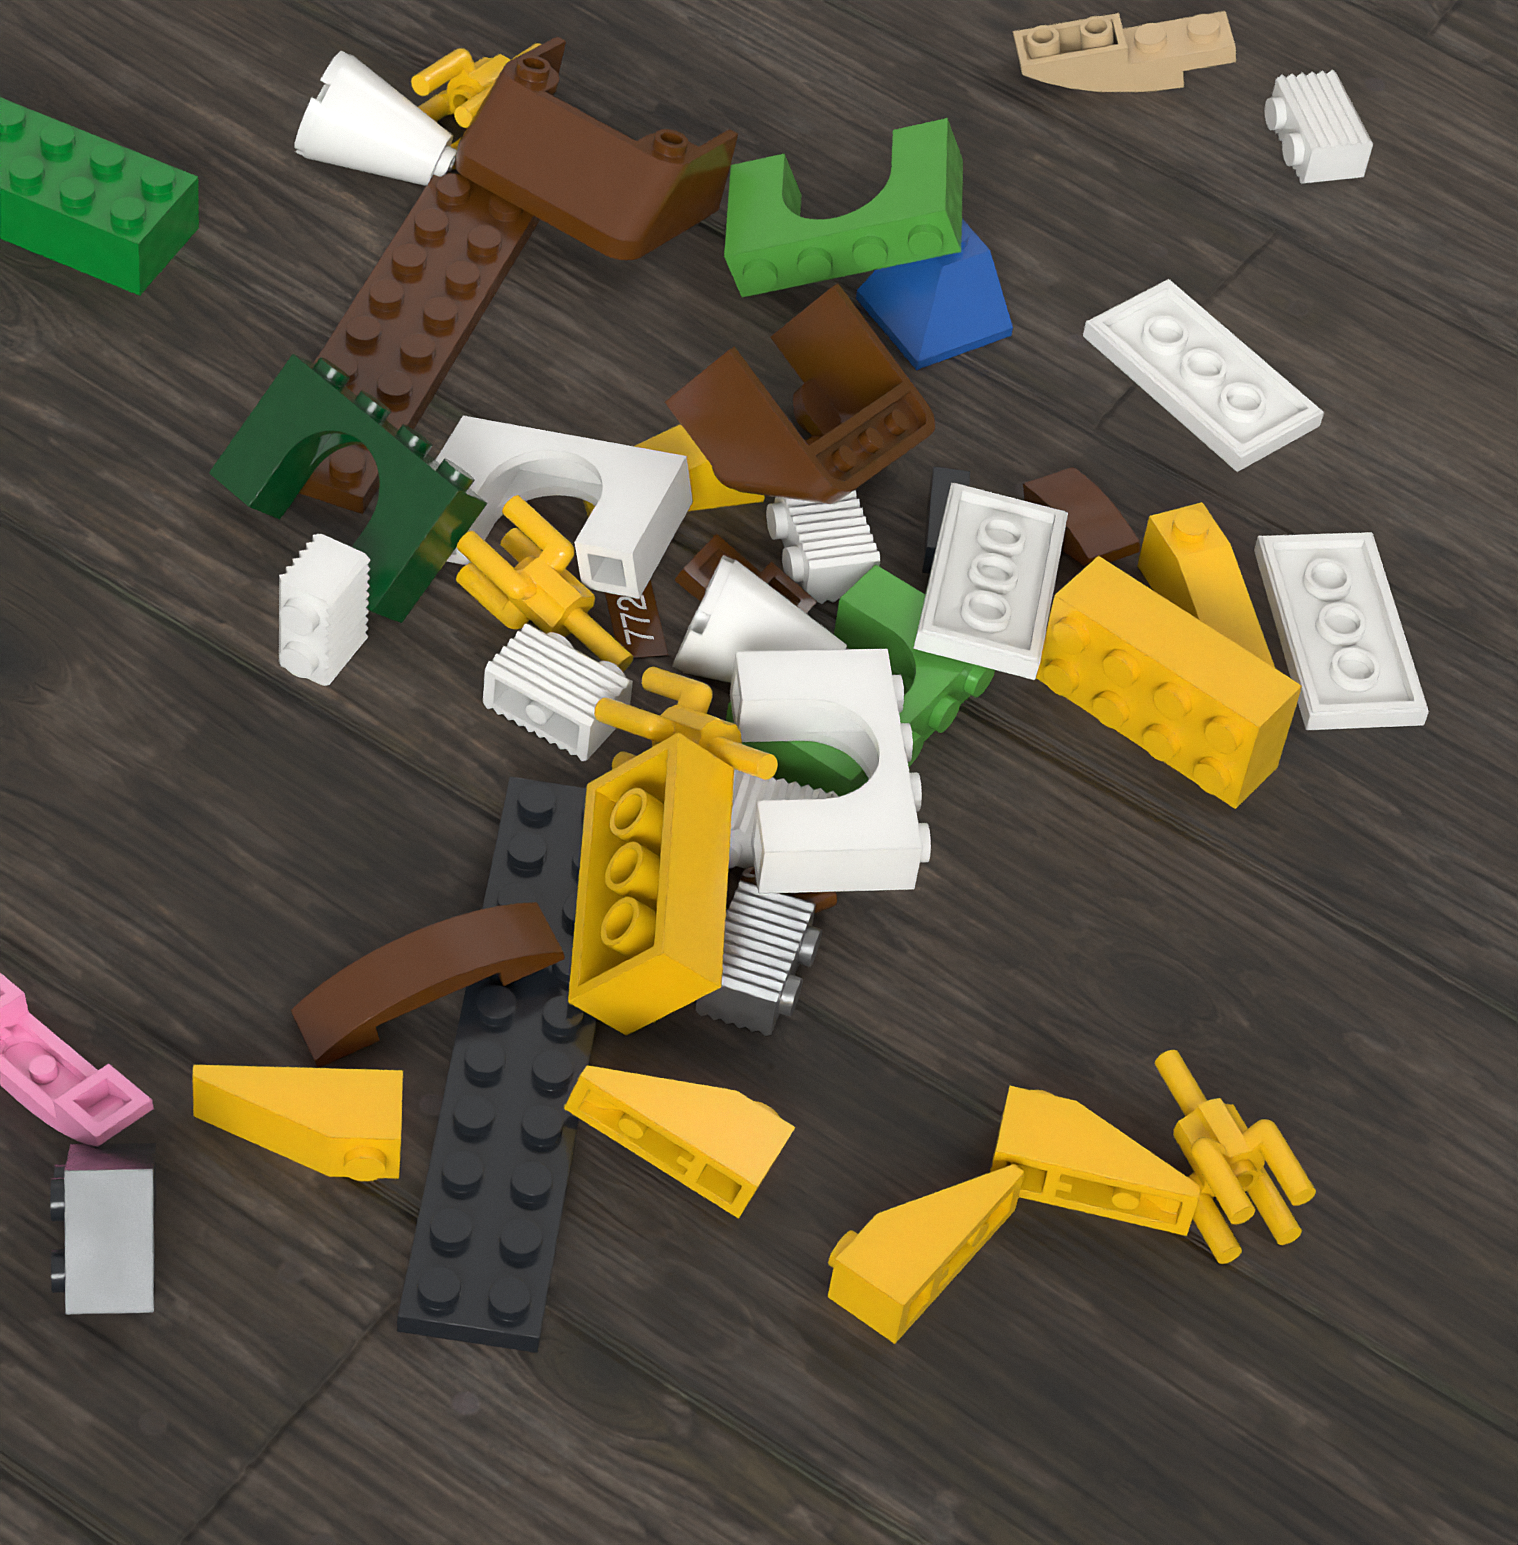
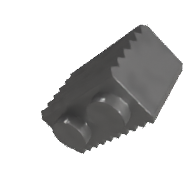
M739 881L738 888L735 891L725 918L721 988L699 998L695 1011L700 1016L709 1015L713 1020L721 1018L726 1024L734 1023L738 1028L747 1027L751 1032L759 1030L763 1036L771 1035L779 1014L791 1017L796 1007L803 978L795 976L799 964L811 967L815 959L822 936V929L812 926L816 904L783 893L758 894L757 885Z

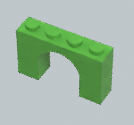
M948 118L893 130L892 166L887 184L868 204L854 212L836 218L817 220L800 217L801 192L785 154L731 165L724 258L741 297L961 252L963 159Z
M875 564L840 597L834 635L847 645V649H888L892 675L900 674L904 686L905 695L903 710L899 713L900 722L909 723L912 730L913 750L911 761L908 762L909 767L918 757L924 741L934 731L944 732L955 719L960 705L970 695L977 698L986 690L994 676L995 670L913 649L925 594ZM730 702L728 703L726 721L734 723ZM812 741L742 742L743 745L774 755L778 766L773 777L778 780L784 778L788 784L796 781L801 787L809 785L813 790L821 788L825 793L834 791L840 797L856 791L869 781L864 770L853 758L841 750L823 743Z

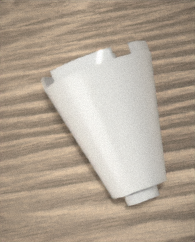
M340 51L333 58L320 80L325 85L317 99L312 97L305 111L295 140L294 148L297 149L296 153L307 159L427 186L433 175L441 177L446 175L447 171L450 172L455 163L457 153L456 149L450 147L453 135L356 57Z
M723 555L707 586L701 604L695 612L672 667L683 671V673L731 683L736 652L846 650L847 645L736 559L733 560Z

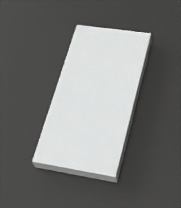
M1169 279L1086 321L1083 337L1237 472L1320 427L1324 412Z
M951 483L913 649L1035 680L1042 656L1068 513L969 486Z
M1373 533L1258 536L1254 552L1290 677L1302 685L1298 705L1305 729L1322 730L1424 725L1429 712Z

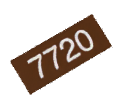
M649 580L639 599L604 592L617 642L631 653L634 658L669 655L651 580Z

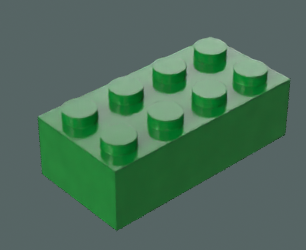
M0 97V239L140 296L199 229L198 176Z

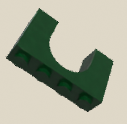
M292 354L209 474L248 507L281 519L324 459L344 447L364 444L372 454L377 465L379 497L369 523L352 545V548L365 553L370 559V562L367 564L370 568L367 572L370 577L367 581L370 587L366 590L369 593V596L366 598L369 602L367 608L373 613L402 623L453 553L459 540L468 532L488 503L470 489L475 479L469 473L446 458L439 464L428 454L433 445L425 437L405 424H402L398 430L386 419L390 415L391 410L386 405L363 390L358 395L349 390L346 384L350 380V376L323 357H320L316 364Z

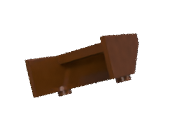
M557 36L505 64L459 141L455 158L456 170L467 179L608 257L618 260L639 259L719 211L738 133L729 129L699 147L689 142L682 133L670 129L659 130L656 133L646 135L638 141L624 135L554 96L558 89L559 72L566 41Z
M838 283L770 337L804 382L793 394L794 416L798 424L812 435L806 440L802 438L735 346L665 401V404L712 465L716 478L724 486L742 493L824 504L839 502L933 434L935 430V419L929 405Z

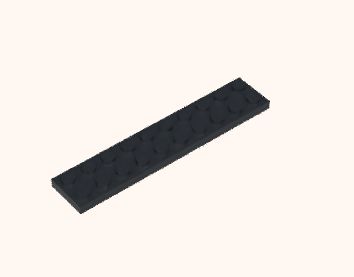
M516 777L509 778L482 909L516 903L537 902L564 952L565 959L503 986L497 973L466 986L398 1312L397 1332L538 1353L580 1121L578 1117L565 1110L564 1107L581 1073L587 1065H590L598 1021L595 1017L568 1002L587 788Z

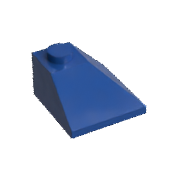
M963 219L961 252L877 269L857 289L856 299L916 370L1012 336L1013 326L991 251Z

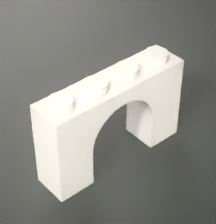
M462 416L436 458L439 464H441L444 458L452 461L475 479L470 489L488 504L468 532L471 530L475 531L484 541L496 521L503 515L502 509L504 505L516 495H519L525 501L552 495L571 496L595 505L575 541L581 583L587 589L638 599L642 595L693 502L687 456L474 417ZM457 547L447 560V562L462 565L472 563Z
M888 649L736 652L730 699L734 724L737 725L741 733L742 742L812 741L837 748L853 758L861 766L869 779L866 784L856 791L836 798L757 801L751 847L758 894L914 889L919 864L929 862L931 839L928 824L918 823L916 812H919L921 807V780L919 773H909L908 762L911 761L913 750L912 730L909 723L900 722L899 713L903 710L904 686L900 674L892 675Z

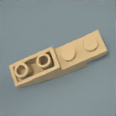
M1225 11L1199 14L1193 17L1159 23H1147L1124 29L1119 13L1013 31L1022 75L1071 89L1095 92H1149L1183 88V71L1236 62L1235 43Z

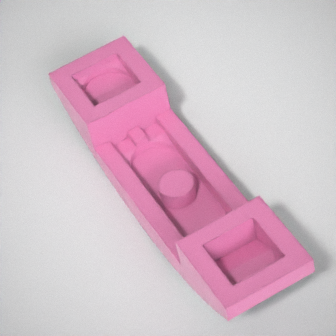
M0 973V1085L19 1103L62 1134L81 1143L97 1147L154 1109L152 1099L113 1066L107 1064L97 1070L30 1014L25 993Z

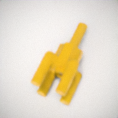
M536 43V44L532 45L531 47H529L528 49H526V50L523 51L522 53L518 54L517 56H515V57L512 58L511 60L515 59L516 57H518V56H520V55H522V54H524V53H526V52H528V51H530V50H532V49H534V48H536V47H538V46H540V45H542V44ZM458 48L412 77V88L420 96H426L449 81L447 90L435 95L418 106V108L435 122L446 115L454 114L457 123L462 127L468 128L503 67L511 60L499 54L494 58L483 57L474 63L471 54L466 49ZM460 139L452 143L450 147L457 150Z
M519 495L512 497L502 509V514L518 528L511 529L503 537L500 544L519 562L515 568L475 531L467 532L459 540L457 549L472 563H468L459 571L456 581L505 626L510 629H521L525 623L527 624L531 620L546 634L554 632L566 637L572 633L601 661H609L615 664L622 672L630 666L634 658L633 655L587 614L594 605L595 596L566 569L574 557L573 545Z
M649 667L642 676L643 688L646 691L678 701L677 705L669 707L661 715L610 698L600 699L595 706L594 715L599 722L650 739L652 747L679 732L732 766L735 770L764 780L772 778L777 771L778 763L774 755L742 744L741 733L736 724L707 714L713 695L711 688L703 682L657 667ZM625 751L619 752L612 761V770L636 757V755Z
M1169 1050L1162 1053L1155 1060V1066L1185 1115L1174 1127L1173 1136L1194 1170L1188 1178L1201 1186L1199 1200L1192 1219L1219 1264H1226L1235 1260L1241 1254L1242 1248L1213 1201L1214 1197L1217 1198L1230 1222L1236 1225L1249 1220L1255 1213V1208L1245 1193L1247 1191L1277 1243L1285 1245L1295 1241L1301 1235L1302 1230L1263 1166L1265 1161L1292 1205L1298 1206L1308 1202L1314 1197L1316 1190L1276 1124L1271 1120L1262 1119L1247 1128L1233 1104H1225L1221 1098L1207 1101L1177 1050Z

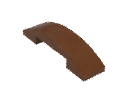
M537 902L516 903L481 909L429 925L363 956L319 985L292 1008L291 1013L317 1068L380 1041L376 1026L496 973L503 986L564 960V952Z

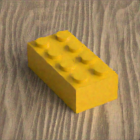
M1097 556L1054 595L1041 661L1036 678L1046 684L1053 692L1066 697L1096 717L1103 725L1116 730L1145 749L1155 759L1165 762L1198 784L1205 792L1215 795L1235 809L1278 767L1302 685L1100 556Z
M679 732L588 783L586 789L568 1002L626 1036L721 988L734 768Z

